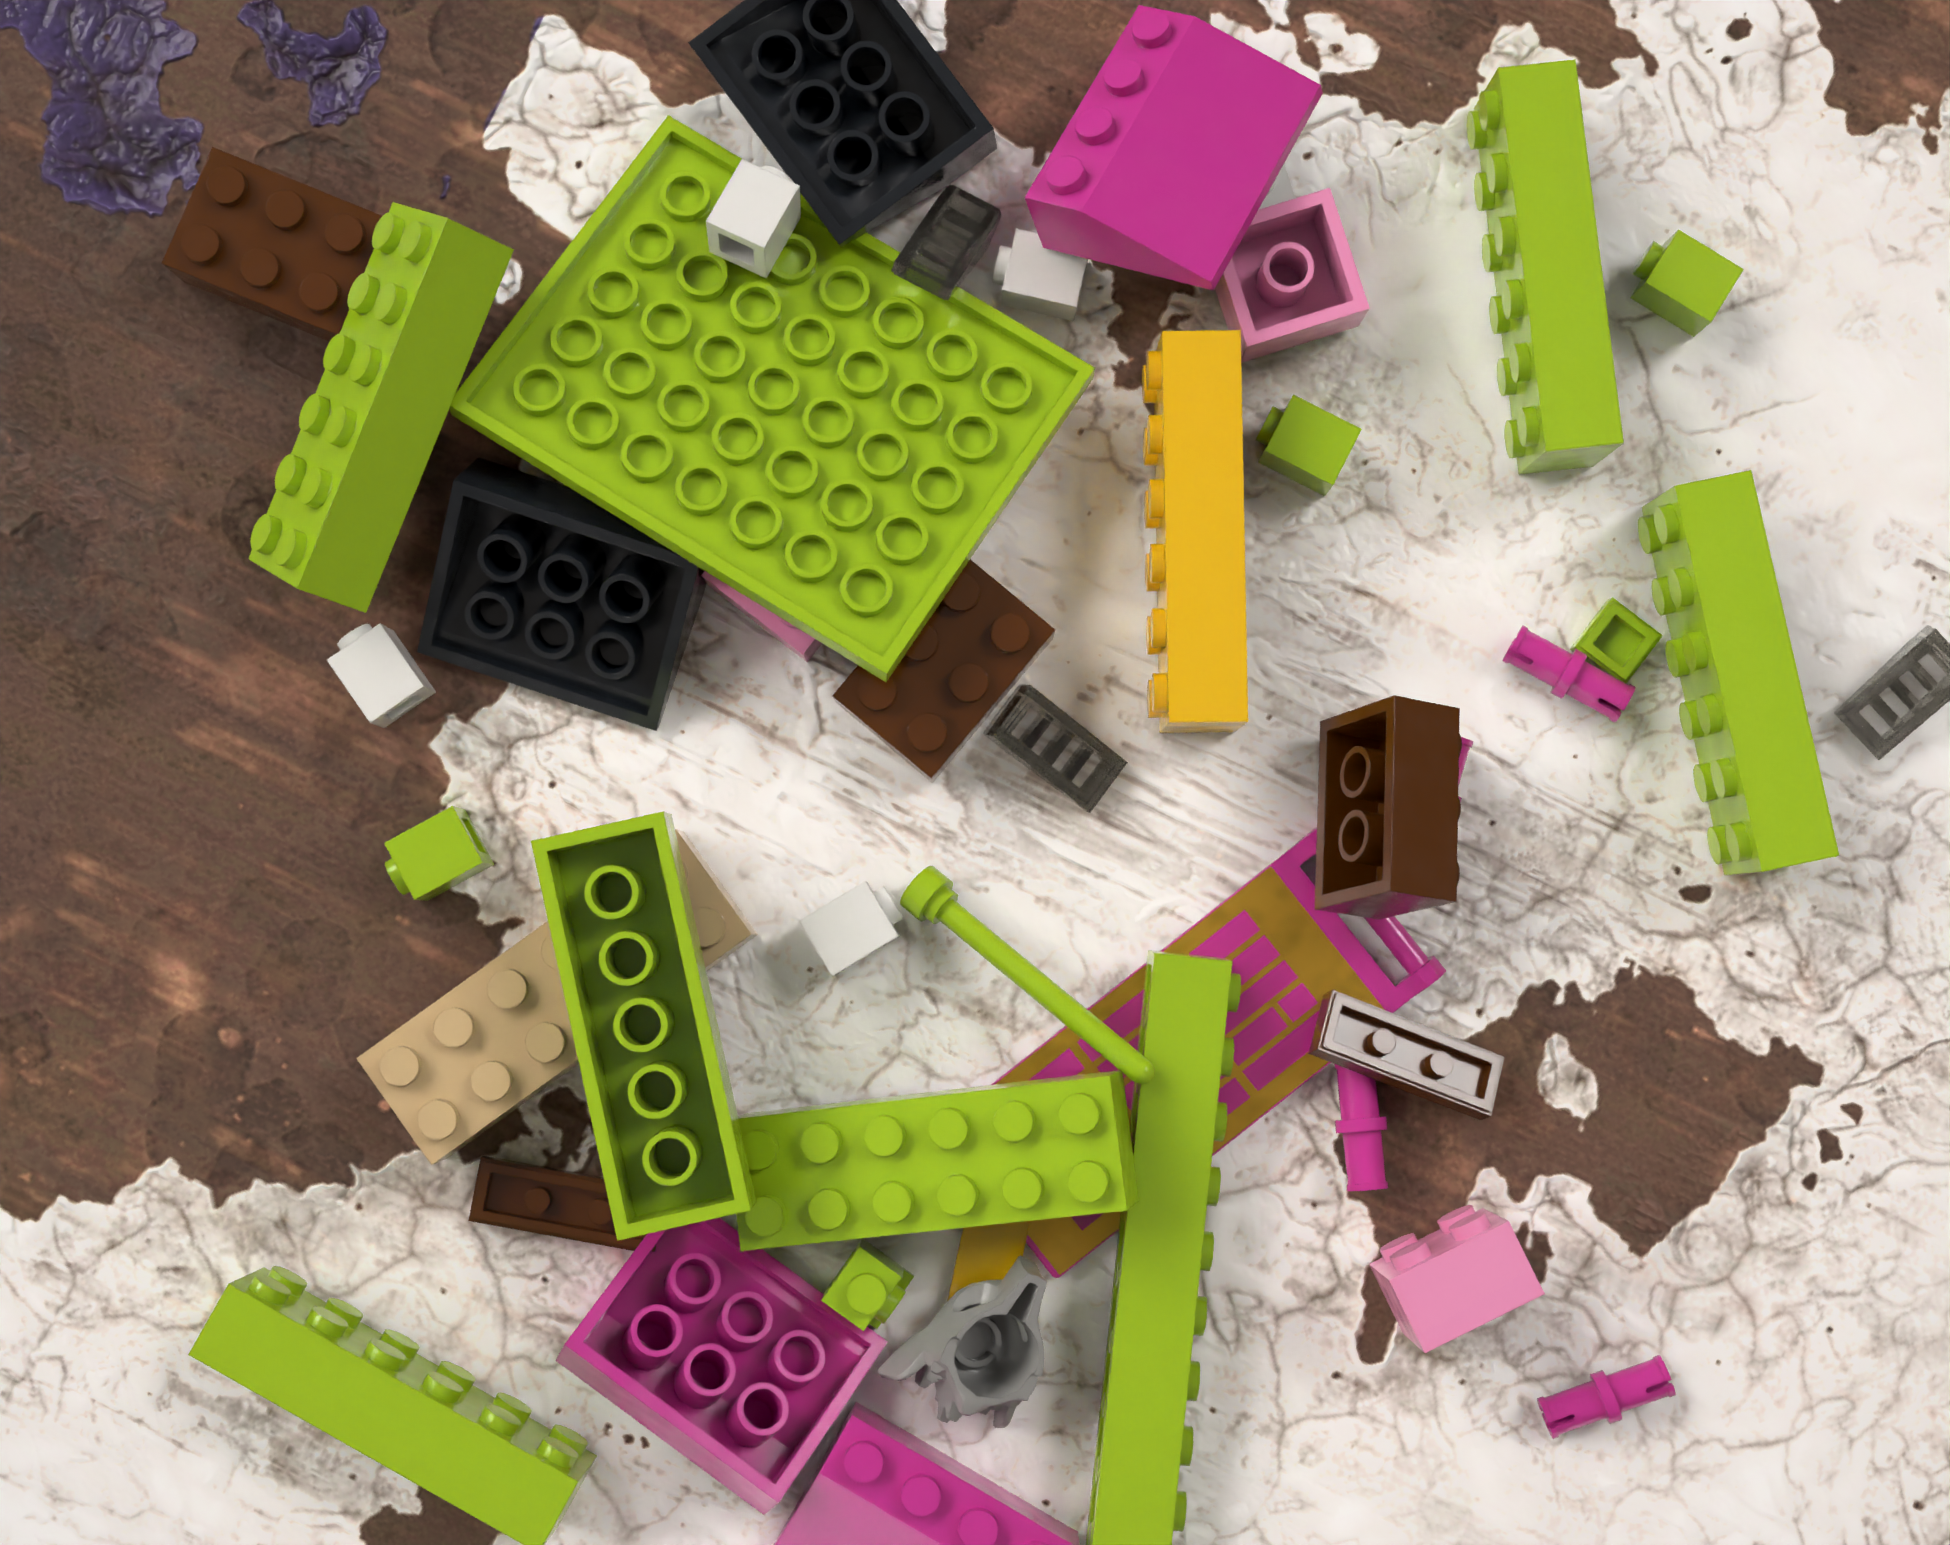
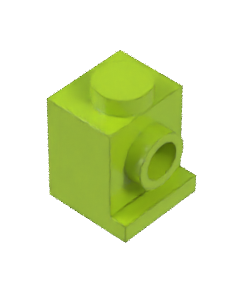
M862 1238L825 1290L821 1301L862 1331L869 1324L877 1330L880 1324H884L905 1295V1289L914 1278V1275Z

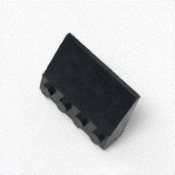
M744 0L688 42L785 174L795 184L800 185V194L840 247L947 187L997 149L995 132L992 125L897 0Z
M478 457L453 480L417 652L657 731L707 584L701 576L704 570L568 486Z

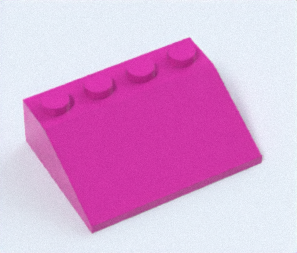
M1138 5L1024 197L1043 248L1214 291L1323 94L1321 85L1196 16Z
M715 1218L647 1234L566 1341L555 1361L765 1515L781 1501L888 1341L869 1327L862 1331L822 1302L821 1299L824 1294L763 1249L741 1251L738 1231L721 1218Z
M855 1402L773 1545H1080L1078 1531L865 1406Z

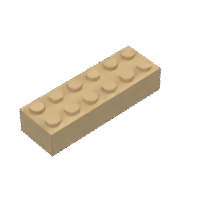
M675 829L707 972L758 934L685 832ZM548 921L356 1058L431 1165L452 1156L579 1064Z

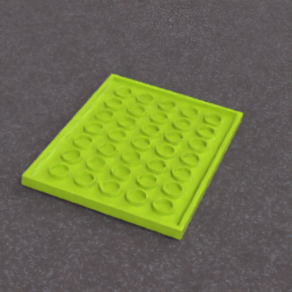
M668 115L456 392L449 408L450 413L455 418L884 682H887L1093 380L1095 367L868 233L840 247L801 194V218L767 278L710 253L706 220L742 158Z

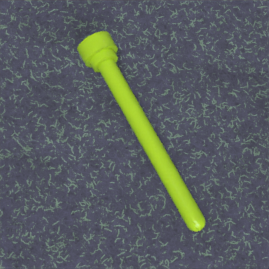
M928 866L911 881L901 897L900 905L921 922L928 919L933 924L942 922L1133 1082L1147 1084L1153 1079L1155 1068L1146 1057L957 902L958 894L952 890L953 882L934 866Z

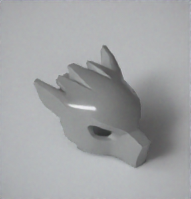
M1020 1255L1003 1280H986L971 1283L958 1290L944 1304L926 1328L911 1336L891 1354L878 1369L879 1375L882 1378L903 1381L916 1373L915 1382L918 1386L927 1388L935 1383V1400L938 1402L937 1419L942 1422L948 1423L950 1420L957 1422L962 1415L971 1416L977 1412L986 1415L990 1410H995L993 1426L995 1428L1007 1427L1011 1422L1016 1407L1022 1401H1028L1036 1387L1038 1377L1042 1376L1044 1346L1038 1325V1316L1047 1281L1042 1277L1035 1262Z

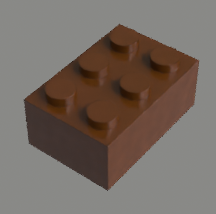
M212 147L162 264L184 283L330 342L335 335L340 334L349 311L347 300L350 288L355 279L365 272L374 250L372 246L373 232L382 215Z
M970 559L887 682L857 665L832 697L841 708L933 783L1053 640L1056 630Z
M1394 695L1320 721L1315 910L1383 919L1457 902V885L1460 877V868L1457 862L1458 820L1461 813L1458 781L1459 756L1462 749V739L1459 734L1460 708Z

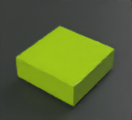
M1612 597L1604 603L1570 650L1573 652L1577 649L1587 655L1586 662L1627 684L1663 635Z

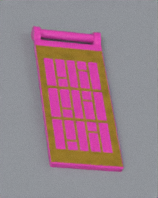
M1317 827L1161 950V952L1225 958L1232 961L1231 973L1240 974L1241 976L1238 1010L1236 1013L1227 1012L1225 1038L1234 1039L1233 1067L1230 1077L1220 1076L1218 1102L1227 1103V1127L1224 1141H1214L1212 1156L1331 1063L1308 1054L1325 993L1333 989L1394 1013L1446 972L1434 955L1429 958L1425 955L1395 916L1383 919L1364 917L1408 973L1401 981L1393 985L1337 913L1315 910V885L1301 869L1300 865L1315 855L1316 857ZM1147 962L1087 1008V1010L1136 1050H1138ZM1064 1026L991 1085L1108 1072L1119 1069L1071 1029ZM1123 1073L1130 1126L1134 1082ZM1121 1211L1030 1221L1026 1243L1053 1277L1059 1278L1119 1231Z

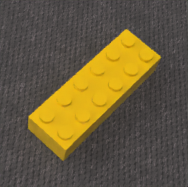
M1241 330L1162 331L1156 351H1147L1146 365H1143L1142 368L1143 403H1154V415H1148L1147 428H1144L1143 431L1144 466H1155V479H1149L1148 490H1145L1144 494L1145 529L1156 528V544H1150V553H1146L1145 557L1146 592L1157 591V608L1151 609V616H1147L1146 620L1147 655H1158V673H1153L1152 680H1148L1147 684L1148 718H1159V733L1236 732L1248 722Z

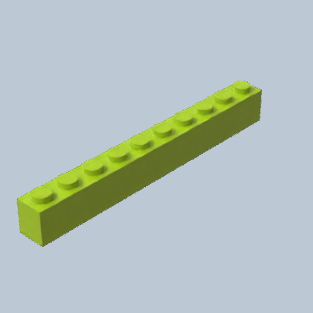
M1148 950L1137 1051L1153 1064L1155 1074L1153 1079L1147 1084H1137L1134 1082L1130 1134L1139 1201L1129 1210L1121 1211L1085 1545H1172L1173 1531L1183 1532L1185 1526L1186 1492L1177 1491L1180 1466H1190L1193 1453V1427L1184 1426L1187 1400H1197L1200 1386V1363L1198 1361H1191L1193 1335H1204L1207 1319V1298L1198 1296L1200 1270L1210 1271L1214 1251L1213 1232L1204 1231L1207 1206H1217L1221 1183L1220 1167H1211L1214 1141H1224L1227 1127V1103L1218 1102L1220 1076L1230 1077L1232 1072L1234 1039L1225 1038L1227 1012H1237L1241 992L1240 974L1231 973L1232 961L1225 958Z

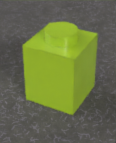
M1678 229L1662 246L1653 241L1647 248L1632 273L1640 278L1641 281L1630 298L1695 337L1712 322L1744 269Z
M1293 394L1284 411L1272 406L1255 440L1266 445L1258 463L1325 496L1334 485L1362 429Z
M455 806L449 807L384 843L392 857L385 861V867L392 882L402 895L410 892L414 900L428 901L495 865L466 810Z

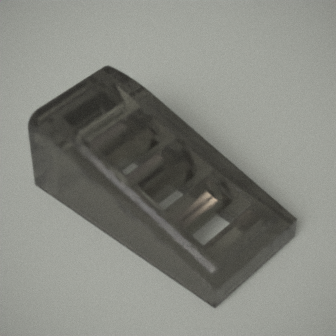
M955 185L947 186L896 258L891 271L895 275L943 300H949L988 250L1002 216L1000 209Z
M1927 625L1834 712L1878 761L1950 701V643L1936 628ZM1926 654L1946 673L1938 683L1918 662ZM1907 670L1927 690V693L1920 700L1898 679ZM1888 687L1909 709L1901 718L1879 696ZM1868 704L1890 726L1882 736L1859 713Z
M1020 684L983 732L986 737L1088 813H1091L1128 763L1032 685ZM1031 708L1038 714L1020 738L1017 739L1011 733ZM1049 725H1054L1059 730L1040 755H1037L1031 749ZM1073 739L1079 746L1059 772L1052 765ZM1093 754L1100 762L1079 788L1072 780Z

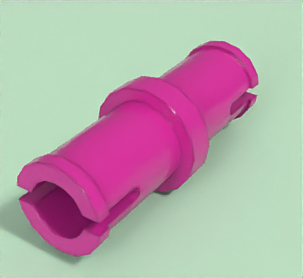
M1522 625L1502 661L1507 664L1510 663L1552 686L1550 693L1562 699L1566 694L1608 717L1610 721L1615 723L1621 716L1622 712L1620 711H1624L1636 687L1631 684L1628 685L1586 662L1587 655L1575 649L1571 654Z
M1334 1064L1335 1069H1337L1341 1120H1335L1336 1133L1343 1134L1348 1180L1346 1185L1347 1191L1387 1189L1388 1182L1385 1178L1381 1130L1387 1129L1386 1116L1380 1117L1376 1080Z
M1657 1355L1651 1360L1609 1375H1605L1603 1370L1590 1374L1591 1381L1547 1397H1539L1537 1402L1540 1410L1543 1411L1542 1417L1552 1439H1555L1561 1434L1603 1419H1607L1609 1424L1621 1421V1413L1665 1397H1673L1676 1395L1674 1385L1668 1382L1671 1380L1664 1361L1660 1355Z

